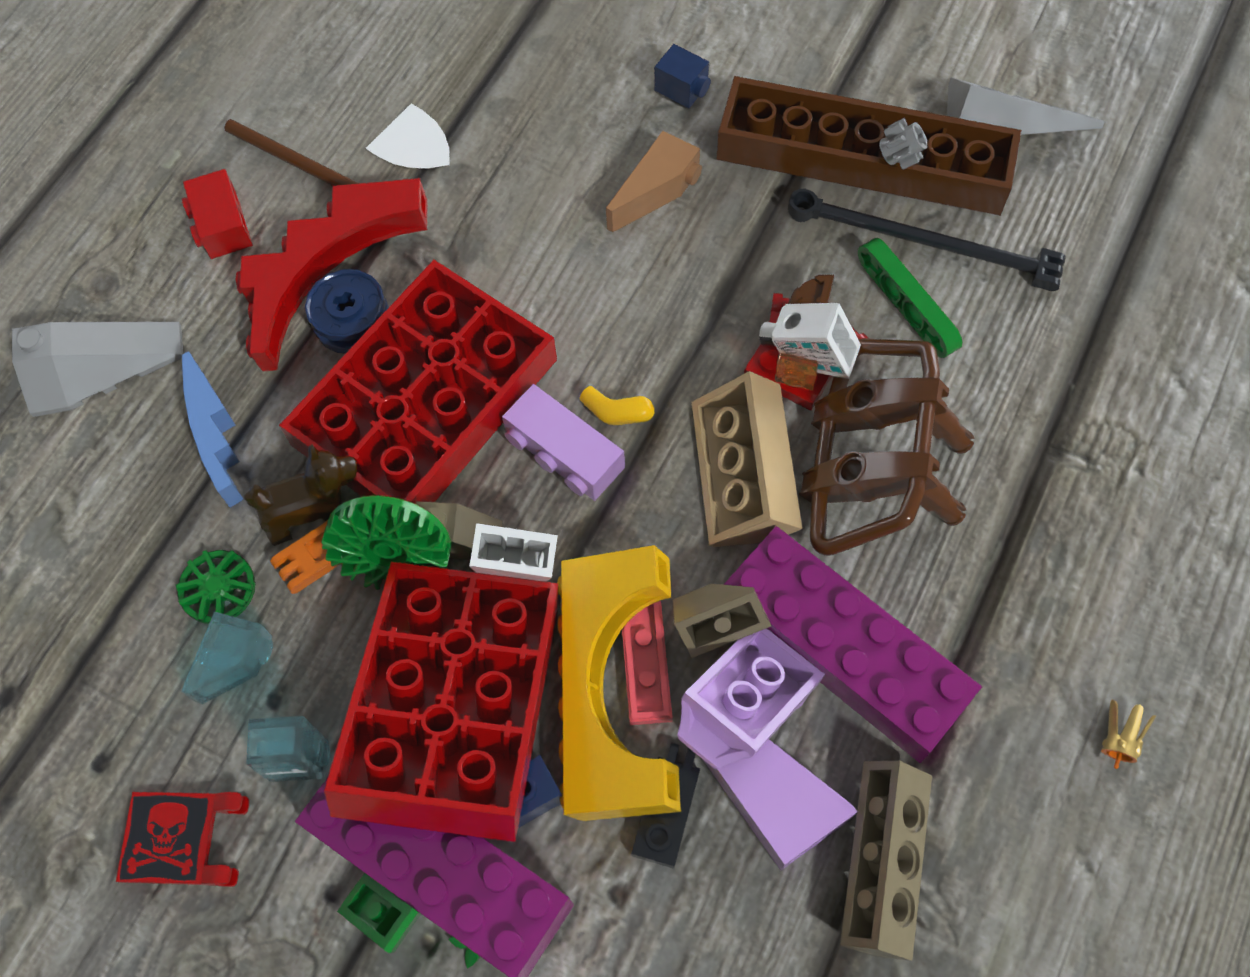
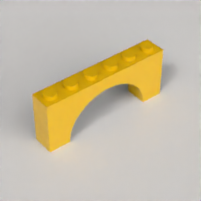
M652 545L561 561V576H559L557 583H559L558 592L562 599V615L558 618V631L562 638V655L558 660V671L562 679V697L559 699L558 711L563 721V739L559 743V757L563 764V783L559 789L562 794L559 800L564 809V815L580 821L681 812L679 767L665 759L643 758L634 755L619 740L610 724L603 694V679L607 658L613 643L623 627L647 606L671 598L670 559L659 548Z

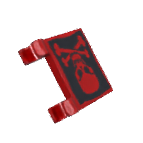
M132 792L116 882L220 887L236 886L239 875L238 869L227 865H208L216 813L245 815L249 809V798L242 796L238 792Z

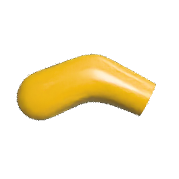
M588 386L583 390L579 398L597 418L608 425L647 422L654 415L652 402L644 396L613 400L604 396L593 386Z

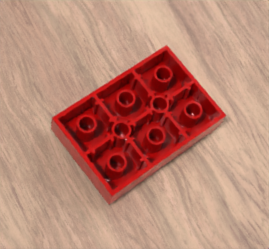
M433 260L279 426L290 445L307 458L308 446L312 444L316 450L329 451L335 456H351L357 461L356 477L350 483H347L346 486L361 497L372 495L390 496L415 504L416 502H435L503 424L502 416L533 384L536 385L557 361L554 337L441 263Z
M391 562L324 789L330 817L510 842L516 841L558 614L559 583Z

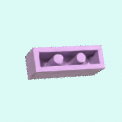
M535 384L502 416L506 439L517 449L523 450L526 448L535 455L536 462L547 472L552 473L556 471L565 478L566 485L579 496L586 494L595 501L625 468L624 451Z

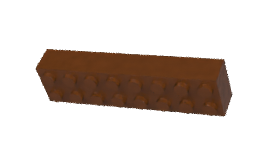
M734 76L718 131L716 160L1001 216L1012 189L1022 130ZM905 118L908 126L915 122L918 123L927 139V149L921 151L923 158L918 163L902 170L899 162L894 165L888 164L880 149V140L886 137L884 129Z

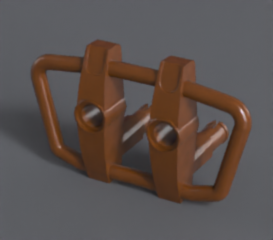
M858 339L861 346L857 357L862 354L921 357L923 378L862 379L847 387L848 378L834 376L829 394L814 403L815 411L811 425L819 430L814 466L802 473L803 482L799 495L811 502L810 542L816 552L826 556L836 555L905 529L914 521L919 506H922L928 512L933 511L949 526L958 525L965 518L966 514L961 512L966 511L965 505L955 499L950 494L949 489L932 475L933 471L939 470L940 462L930 454L933 435L937 439L941 438L953 452L963 454L974 445V442L971 441L974 439V435L959 423L958 417L942 400L943 397H948L949 388L939 378L940 369L937 351L934 345L927 341ZM912 420L917 421L913 452L885 451L859 453L851 451L842 457L831 460L834 437L837 432L866 429L880 430L890 425ZM905 494L897 514L834 538H826L827 503L871 502L880 498Z

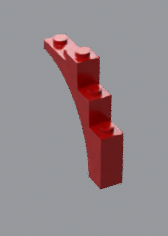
M420 178L333 186L332 201L327 202L328 217L287 221V236L282 237V253L241 257V271L236 273V286L238 292L243 294L249 302L248 315L252 324L251 335L246 337V349L248 356L255 360L262 372L276 371L278 369L281 345L290 321L305 296L318 280L323 278L324 275L346 258L374 243L402 234L427 230V197Z

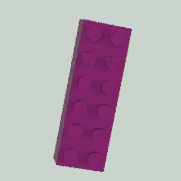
M777 526L723 584L754 587L771 623V627L767 629L825 674L820 682L918 763H921L930 754L982 688L979 683Z
M327 779L324 781L295 820V823L506 976H529L574 906L568 896L481 837L330 817L324 793Z

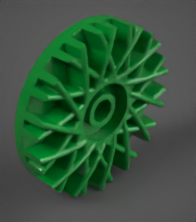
M380 495L354 498L336 507L328 518L321 542L323 544L322 549H327L326 560L331 561V566L342 563L341 576L350 575V580L353 581L357 574L364 573V587L367 588L374 584L376 590L380 589L382 580L387 578L391 562L447 569L451 551V539L447 529L431 512L410 501Z

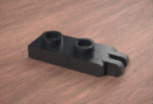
M671 742L667 759L663 757H658V759H665L679 767L681 812L642 815L631 856L674 869L701 768L693 766L696 753L690 748L687 749L684 763L677 762L680 744Z

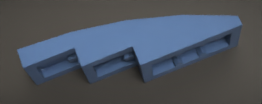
M188 351L182 355V374L189 425L201 461L216 490L228 506L232 507L244 499L226 470L240 461L222 433L235 426V423Z

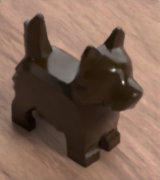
M312 444L308 446V458L305 463L304 473L262 488L259 485L251 487L244 495V499L248 505L255 508L260 526L266 532L272 545L276 546L292 540V534L288 530L291 526L311 523L318 519H323L325 522L328 521L332 511L342 504L341 487L350 483L356 477L357 461L351 456H335L329 451L316 450Z

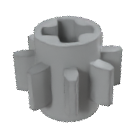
M905 118L884 129L886 137L880 140V149L888 164L894 165L899 162L902 170L918 163L923 158L921 151L927 149V139L918 123L915 122L908 126Z

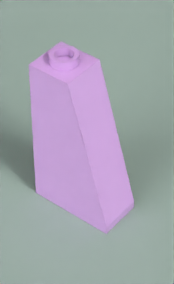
M769 739L753 757L738 760L720 769H714L705 762L780 870H783L841 828L857 813L851 803Z

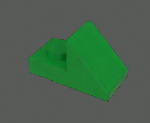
M366 873L362 875L337 910L340 915L389 954L396 951L421 915L420 912Z

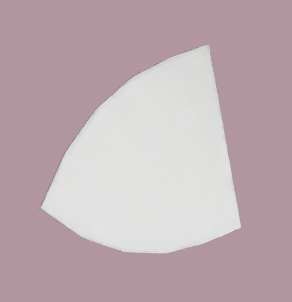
M412 103L366 147L367 150L392 164L408 168H435L450 165L449 146L444 132L433 118Z

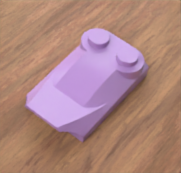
M767 628L738 639L684 693L682 697L680 726L677 733L678 738L714 769H720L738 760L753 757L789 716L803 705L825 674Z

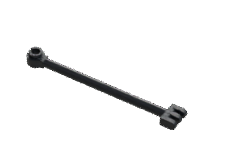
M798 189L790 195L787 207L788 213L797 222H806L811 218L818 219V217L1029 272L1034 274L1031 283L1033 287L1048 291H1057L1060 287L1061 280L1059 278L1062 277V266L1065 264L1066 259L1065 254L1042 248L1037 259L823 203V199L818 198L809 189Z

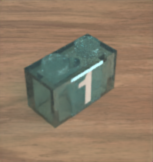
M304 716L249 719L246 765L270 782L323 779V766L328 765L330 760L328 739H324V736Z

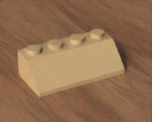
M749 371L692 402L709 546L722 547L761 543L775 526L788 535L801 530L802 522L780 384Z

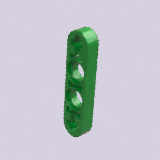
M877 237L859 246L858 258L865 271L922 340L934 345L937 356L946 358L962 347V338L956 326L887 244Z

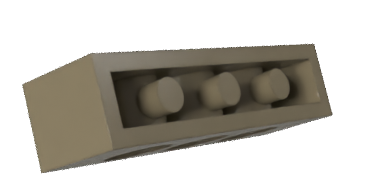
M864 761L840 946L875 957L912 961L932 775L902 761Z

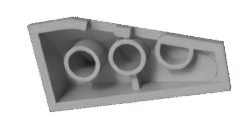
M952 77L948 86L947 116L1022 130L1021 135L1101 129L1105 123L1103 120L1048 104H1041L1040 102L1017 95H1008L992 88Z
M48 322L12 329V363L32 417L73 410L84 405L82 400L101 391L107 394L117 389L116 384L135 375L143 377L181 359L183 355L182 327L179 322Z

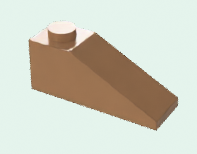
M662 131L606 207L607 230L615 232L682 196L689 184L693 186L698 181L702 172V166L699 165L700 148Z

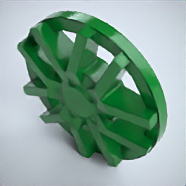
M205 550L202 552V555L193 561L190 559L187 562L188 566L182 572L179 582L176 584L178 602L191 618L204 624H221L236 618L248 607L255 592L256 582L251 566L243 557L232 550H215L210 552ZM223 558L216 567L213 559ZM233 561L239 563L229 573H226ZM207 562L209 571L202 574L197 567ZM244 571L247 574V583L237 581ZM194 572L198 579L188 581L190 575ZM234 589L245 590L244 598L240 599L233 596ZM199 590V592L186 597L185 591ZM225 601L237 605L234 609L224 614ZM201 602L199 613L190 608V605ZM211 603L216 604L215 616L212 617L207 616Z

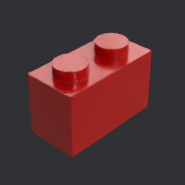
M226 169L183 181L187 197L181 199L188 218H194L195 225L190 226V231L198 248L204 246L209 257L214 259L253 246L237 192Z

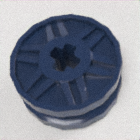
M351 269L335 271L318 280L309 291L305 304L307 319L313 327L316 337L326 348L342 354H346L389 308L381 285L373 276L360 270Z

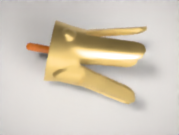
M1112 699L1109 709L1108 735L1102 742L1103 748L1101 752L1108 757L1116 759L1114 768L1118 769L1120 761L1128 763L1137 762L1143 747L1142 739L1156 718V715L1149 719L1137 739L1142 722L1143 706L1140 704L1135 705L1120 735L1118 734V704Z

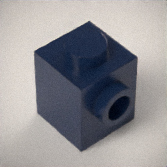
M673 44L654 67V91L690 108L698 97L703 98L710 87L711 79L708 78L709 61Z
M540 755L530 761L518 828L560 805L559 798L562 797V794Z

